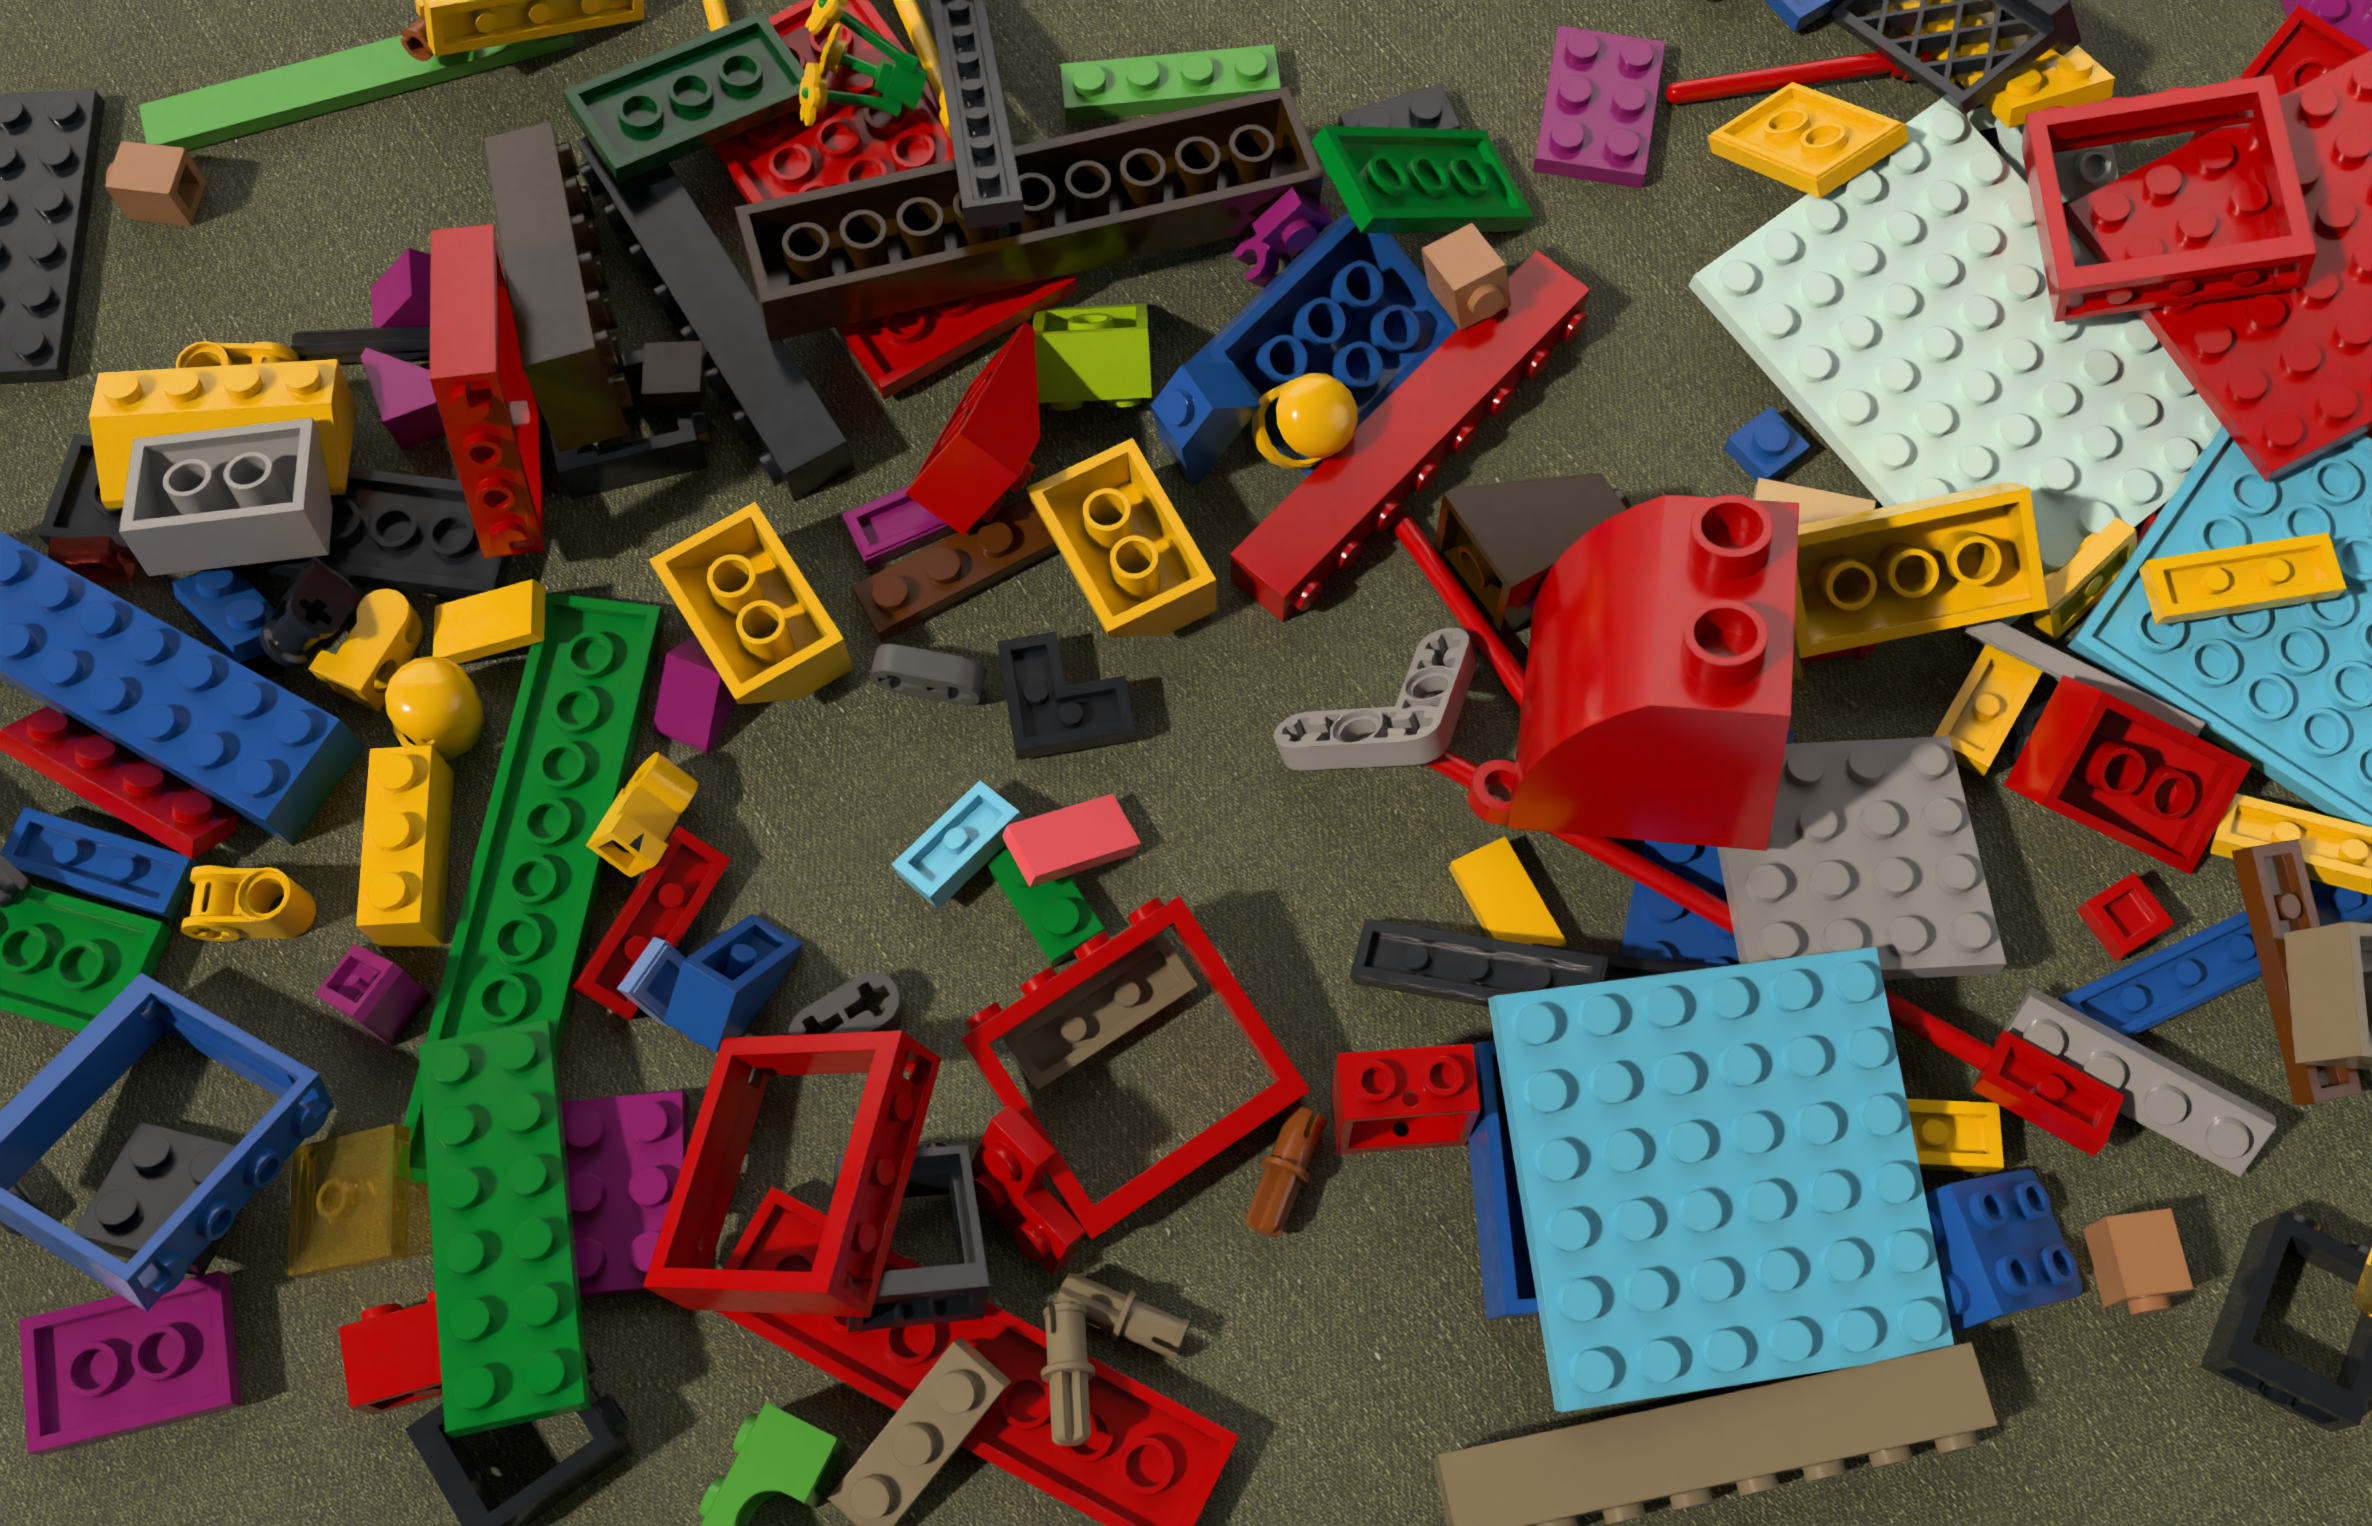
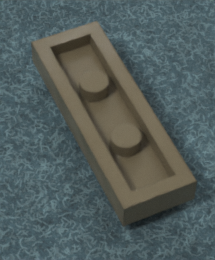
M1161 933L1002 1037V1040L1038 1093L1195 990L1198 985L1165 935Z
M960 1336L952 1342L827 1499L857 1526H896L1012 1381Z

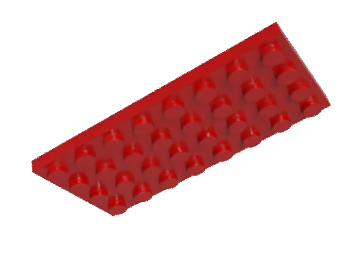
M802 0L768 18L804 71L807 62L820 63L821 50L825 46L832 27L829 28L824 25L818 34L813 35L805 27L816 0ZM848 0L845 11L907 53L869 0ZM841 24L843 32L840 39L848 42L846 53L876 66L879 65L882 58L892 61L887 55ZM844 65L841 66L837 74L831 71L828 72L826 77L828 90L880 97V93L871 90L873 78ZM927 78L914 111L911 112L901 108L898 117L877 109L827 103L823 113L816 112L815 122L812 127L805 126L804 121L800 120V109L709 146L748 204L955 159L952 139L947 136L939 117L941 111L940 104ZM1071 273L834 328L885 400L1032 318L1035 312L1048 309L1078 292L1077 281Z

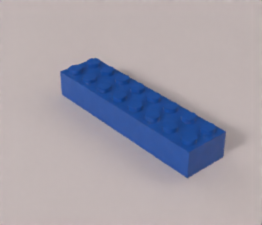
M0 531V680L233 810L239 816L293 846L365 748L347 726L337 717Z

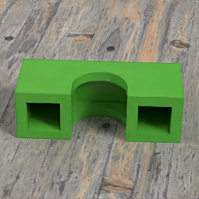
M765 1402L759 1415L751 1412L741 1425L733 1443V1450L738 1452V1455L726 1478L717 1476L706 1491L699 1507V1514L705 1517L700 1526H748L755 1510L763 1502L777 1496H790L816 1508L848 1445L825 1431Z

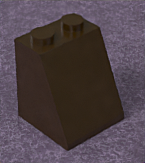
M1600 473L1456 487L1443 493L1434 548L1498 636L1503 638L1532 621L1533 606L1540 585L1560 556L1585 533L1610 517L1631 508V505L1626 496L1619 489H1612Z

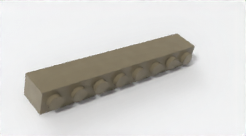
M1972 1342L1874 1362L1868 1365L1845 1368L1438 1454L1432 1462L1447 1526H1578L1577 1517L1603 1512L1605 1524L1611 1525L1646 1517L1643 1503L1670 1498L1673 1511L1714 1502L1710 1489L1736 1484L1739 1496L1742 1497L1780 1488L1777 1477L1779 1474L1803 1470L1807 1483L1847 1474L1844 1465L1845 1460L1869 1456L1872 1468H1878L1913 1460L1910 1447L1935 1442L1938 1454L1979 1446L1976 1433L1998 1424Z

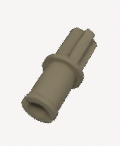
M1069 1273L1066 1276L1056 1298V1304L1078 1303L1086 1306L1087 1316L1085 1321L1112 1332L1110 1340L1116 1342L1120 1336L1162 1354L1171 1361L1175 1359L1190 1322L1188 1319H1181L1135 1299L1136 1291L1130 1290L1127 1296L1076 1273Z
M1078 1303L1054 1304V1308L1048 1306L1043 1310L1046 1327L1047 1366L1041 1370V1379L1049 1383L1052 1440L1054 1444L1059 1446L1085 1444L1091 1434L1088 1380L1095 1376V1367L1088 1363L1085 1321L1087 1309L1086 1306Z

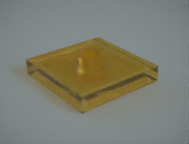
M390 1124L300 1145L292 1153L288 1277L309 1279L408 1258L410 1127Z

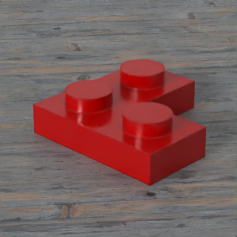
M1009 1105L990 1120L971 1163L977 1205L983 1211L994 1214L1014 1235L1017 1246L1025 1256L1033 1261H1039L1053 1275L1070 1261L1086 1231L1041 1184L1056 1151Z

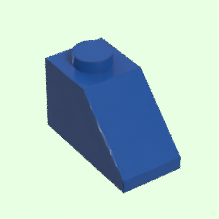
M1230 362L1182 364L1151 404L1160 442L1190 486L1198 485L1261 406Z
M751 913L683 960L663 1022L687 1035L694 1043L705 1046L717 1053L723 1038L738 1037L752 1025L799 955L803 943Z

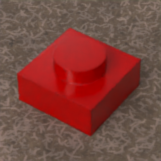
M2135 872L2086 901L2076 910L2115 962L2159 936L2175 924Z

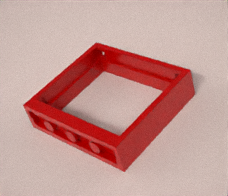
M2273 74L2254 78L2237 77L2222 83L2191 88L2174 87L2159 93L2128 98L2120 96L2111 97L2102 102L2078 106H2055L2040 112L2026 114L2021 149L2054 322L2306 286L2317 252ZM2253 122L2280 234L2279 238L2075 267L2053 153Z
M494 224L431 230L430 382L483 557L489 558L545 551L540 406L522 368L508 279Z
M1177 896L1165 905L1159 897L1148 901L1127 917L1132 926L1115 938L1110 939L1106 931L1096 935L1073 952L1079 961L1057 975L1052 966L1044 969L1019 987L1024 994L1023 998L1002 1010L998 1002H995L965 1022L970 1032L961 1037V1046L1002 1109L1011 1105L1056 1151L1045 1175L1073 1218L1085 1229L1084 1235L1088 1241L1107 1230L1310 1091L1180 896ZM1172 927L1275 1083L1093 1205L990 1045Z
M902 1030L723 1038L643 1287L690 1310L870 1317L941 1058ZM752 1068H754V1069H755V1072H754V1075H753L751 1084H749V1083H748L749 1077H750ZM904 1072H910L908 1079L903 1077ZM869 1073L811 1272L710 1269L769 1077L776 1075ZM846 1276L852 1279L849 1290L843 1287Z

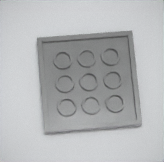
M1950 736L1786 744L1767 851L1717 847L1740 964L1877 947L1883 980L1999 974L2007 964Z

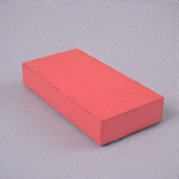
M1113 793L1009 824L1002 835L1029 888L1134 855L1141 844Z

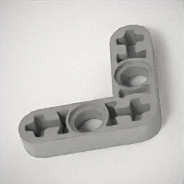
M1449 627L1434 631L1421 640L1417 646L1395 706L1297 713L1286 718L1277 726L1273 736L1284 765L1291 770L1305 771L1419 765L1437 759L1446 751L1450 744L1477 666V658L1467 632L1460 628ZM1443 691L1434 697L1422 699L1431 693ZM1371 734L1360 741L1350 742L1361 735Z

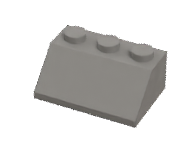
M306 418L133 439L119 533L148 576L329 555L333 507L318 428L314 419Z

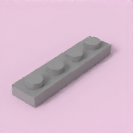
M2032 986L2003 1029L2125 1095L2118 1112L2238 1177L2242 1176L2277 1127L2276 1118L2273 1114Z

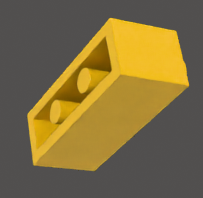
M432 745L370 749L356 926L380 948L443 945L454 771Z

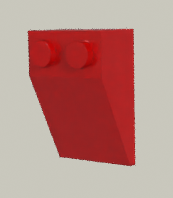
M1024 321L970 383L905 493L961 535H964L979 518L988 523L1004 503L1007 494L1004 492L1008 489L1016 494L1027 482L1036 467L1029 460L1040 440L1035 335L1034 328Z
M2062 675L2003 786L2048 809L2191 875L2252 763L2104 691Z

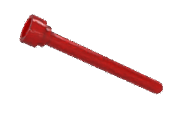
M1913 35L1901 36L1899 38L1910 37ZM1931 50L1922 52L1921 62H1931ZM1877 52L1674 82L1667 87L1666 98L1672 104H1683L1782 89L1791 82L1809 85L1888 72L1891 77H1899L1902 81L1915 79Z
M1407 514L1398 515L1392 523L1394 533L1515 701L1522 708L1525 671L1415 520Z

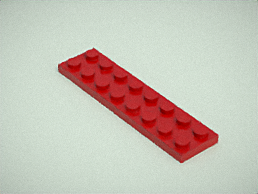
M771 1186L723 1269L811 1272L827 1215ZM889 1249L883 1271L921 1268L922 1266ZM988 1301L986 1302L983 1319L848 1332L846 1316L714 1311L896 1412L952 1342L961 1336L1012 1382L960 1447L1104 1526H1196L1239 1439V1435L1087 1355L1088 1363L1095 1367V1376L1088 1380L1090 1437L1087 1443L1077 1446H1059L1054 1444L1051 1432L1049 1383L1041 1379V1370L1047 1366L1046 1332Z

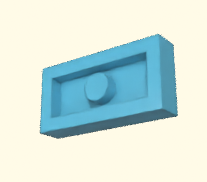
M979 780L891 865L902 880L935 908L939 909L1006 845L1002 835L1007 825L1024 819L1020 811Z

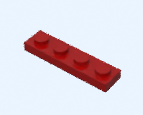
M48 706L0 729L1 751L191 860L237 832L238 813Z

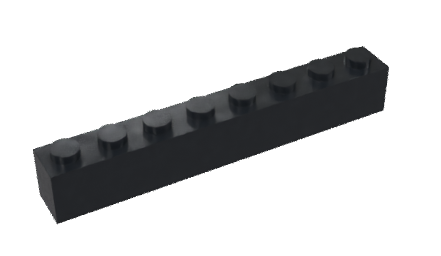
M587 137L576 141L585 161L584 164L578 166V169L587 189L593 198L600 194H603L608 204L602 206L603 212L615 234L620 237L627 233L633 244L627 246V250L642 277L653 274L658 284L652 287V290L668 318L678 314L684 326L678 328L682 340L703 342L707 352V362L710 366L706 369V378L720 401L729 397L737 410L731 412L730 415L744 441L748 444L756 440L764 453L757 456V459L772 486L776 487L783 483L795 502L855 470L846 439L782 339L769 342L757 300L669 163L617 184Z

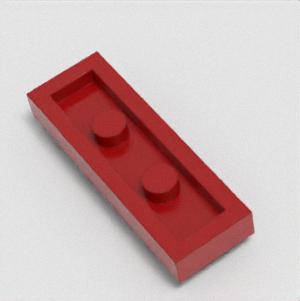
M680 826L673 828L665 841L668 846L658 864L645 872L573 985L574 989L626 1020L632 1019L639 1007L617 990L618 986L653 937L667 941L674 948L677 947L731 860Z

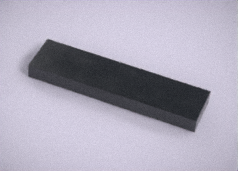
M1365 918L1350 978L1357 985L1489 1007L1488 998L1496 995L1610 981L1613 963L1609 957Z

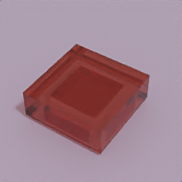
M110 536L50 538L48 558L93 583L128 582V580H133L134 560Z

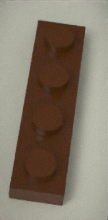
M1028 496L998 511L988 523L981 520L973 524L964 535L957 532L852 585V589L877 636L883 642L1060 550Z
M2299 839L2232 851L2294 1106L2316 1104L2362 1093L2357 1069L2295 1064L2284 933L2320 926Z

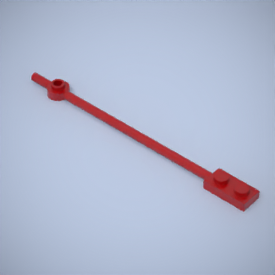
M1448 749L1437 759L1424 763L1427 767L1468 789V804L1479 818L1495 825H1508L1515 763L1506 760H1491L1477 766ZM1492 796H1498L1502 798L1504 801L1495 799ZM1547 832L1734 935L1728 902L1609 837ZM1885 989L1891 1022L1980 1070L1973 1086V1091L2093 1157L2106 1145L2125 1095L2005 1030L1989 1046Z

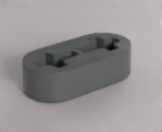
M882 644L876 649L869 679L877 686L898 694L968 706L979 703L987 671L979 663L961 656L897 644Z
M867 972L853 978L802 1009L793 1017L788 1028V1035L809 1034L807 1030L815 1024H819L820 1028L824 1031L829 1030L842 1021L844 1022L842 1025L829 1033L890 1031L899 1023L903 1015L904 1002L897 985L889 976L879 972ZM873 990L874 994L878 997L889 994L882 1001L885 1012L881 1015L874 1017L872 1012L866 1010L849 1019L850 1016L864 1008L865 1003L862 996L865 993Z

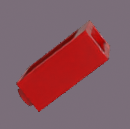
M1473 1043L1337 1053L1331 1088L1337 1155L1465 1146L1480 1112ZM1398 1123L1405 1124L1408 1127V1134L1403 1137L1397 1136L1393 1131L1394 1125Z

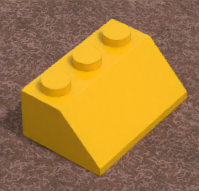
M1133 438L1026 487L1028 496L1108 637L1165 636L1217 611L1216 578Z
M756 502L649 559L653 569L738 705L802 699L853 670L844 638Z

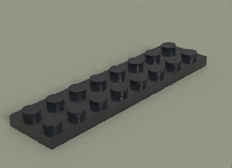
M74 433L38 536L48 546L135 557L119 533L123 508L106 509L101 501L92 435ZM349 467L346 493L330 495L333 513L329 555L316 557L354 585L456 598H466L504 587L512 555L483 557L461 481ZM312 557L233 567L236 570L296 577Z

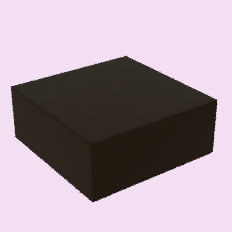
M702 341L644 343L641 395L646 406L705 404L707 352Z

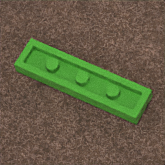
M1275 44L1060 64L1066 122L1175 112L1281 89Z

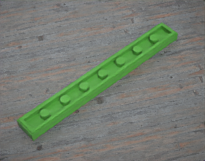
M573 32L443 56L435 57L433 55L427 61H420L408 54L401 43L403 36L399 35L139 105L146 144L182 147L186 150H191L577 45Z

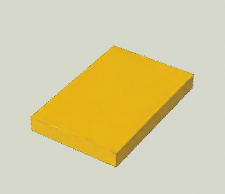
M1794 82L1775 92L1708 136L1711 153L1819 199L1909 142L1905 123Z

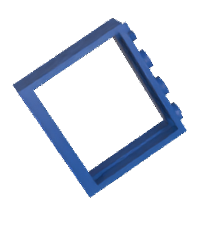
M140 973L0 1111V1221L148 1312L163 1294L173 1291L181 1283L188 1267L212 1241L221 1238L230 1229L236 1214L254 1194L274 1181L284 1161L305 1138L313 1136L321 1129L328 1113L334 1108L333 1102L319 1073L154 979ZM146 1007L147 1009L141 1014L140 1011ZM164 1032H167L280 1097V1099L126 1264L8 1192V1190Z

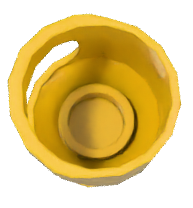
M1325 373L1304 374L1263 394L1258 400L1261 406L1252 416V436L1258 451L1270 463L1286 469H1305L1317 464L1321 459L1341 451L1353 437L1358 422L1357 405L1351 391L1340 380ZM1279 397L1276 406V417L1283 439L1295 452L1311 459H1291L1281 454L1271 444L1265 430V413L1269 404L1275 398Z
M433 656L416 658L401 666L389 680L385 693L386 711L392 721L393 732L402 747L432 745L440 756L447 760L456 758L470 750L481 737L486 722L483 703L475 685L465 670L451 660ZM405 735L409 737L415 743V745L408 742Z

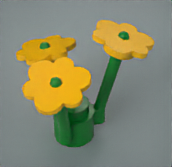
M816 0L811 10L812 13L805 24V27L813 35L818 34L824 25L829 28L832 27L828 40L821 50L820 63L807 62L804 77L800 83V120L804 121L805 126L808 127L814 125L816 112L823 113L827 103L877 109L898 117L901 108L911 112L914 111L924 89L927 70L917 66L919 57L900 50L845 11L848 0ZM841 24L887 55L892 61L882 58L879 65L876 66L846 53L848 42L840 39L843 32ZM844 65L873 78L871 90L880 93V97L828 90L826 80L828 72L831 71L837 74L841 66Z

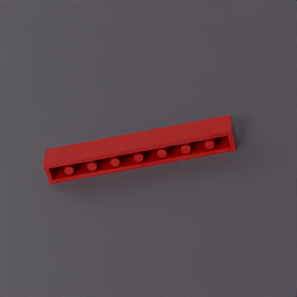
M1536 250L1508 278L1512 305L1463 330L1457 328L1355 429L1352 439L1341 451L1327 457L1230 553V580L1281 622H1284L1296 609H1299L1301 612L1308 609L1321 594L1324 588V583L1322 582L1336 568L1343 572L1351 566L1362 551V542L1375 529L1378 532H1383L1393 523L1401 511V503L1413 490L1420 494L1427 489L1440 470L1439 464L1451 452L1456 456L1461 454L1474 439L1478 430L1477 426L1488 415L1495 418L1503 412L1514 396V388L1525 377L1529 380L1535 379L1548 364L1552 355L1551 351L1561 341L1568 344L1577 337L1588 320V315L1584 311L1590 288Z

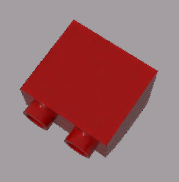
M1663 495L1610 517L1585 533L1560 556L1540 585L1533 606L1508 829L1767 851L1791 719L1799 503L1753 500L1739 495H1722L1714 498Z

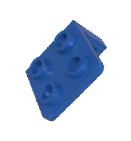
M2030 1169L1949 1183L1925 1194L1952 1334L2009 1314L2069 1300L2081 1295L2082 1283L2077 1273L2076 1261L2067 1249L2053 1216L2049 1196L2041 1186L2036 1174Z

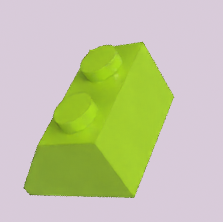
M1147 303L1048 308L1035 312L1033 328L1035 335L1038 404L1049 403V407L1053 410H1074L1083 407L1084 401L1106 400L1107 405L1111 407H1132L1140 404L1141 398H1152Z

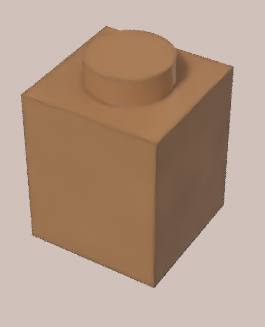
M121 141L114 162L107 168L105 188L128 219L192 226L207 180L185 148Z
M1473 223L1421 248L1428 288L1460 330L1483 319H1487L1498 311L1512 305L1506 264Z
M2171 1208L2106 1216L2083 1229L2103 1308L2128 1305L2131 1316L2161 1313L2173 1309L2171 1298L2194 1289Z

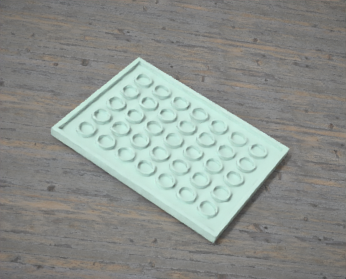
M1942 97L1906 123L1909 142L1819 199L1810 194L1805 195L1696 273L1688 286L1883 507L2005 482H2014L2030 487L2042 570L2045 577L2051 572L2057 573L2075 556L2078 547L2085 538L2092 533H2100L2116 517L2134 528L2164 505L2175 492L2221 423L2136 311L2054 322L2029 186L1966 117ZM2067 227L2075 267L2100 264L2094 255ZM2024 614L1996 620L2010 626Z

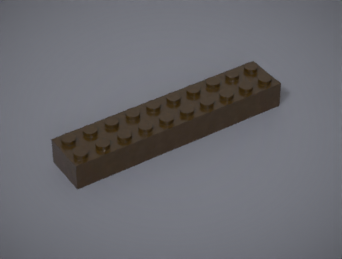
M1289 87L1014 146L1013 151L1026 221L1009 223L1007 226L999 229L965 228L955 159L735 207L745 258L769 342L1252 233L1255 232L1252 224L1292 187L1320 202L1324 176Z

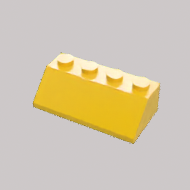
M338 359L98 373L89 421L103 505L106 509L123 508L133 439L313 418L318 428L330 495L345 494L357 405Z
M2005 482L1798 525L1794 645L1799 658L2048 609L2030 487L2014 482Z

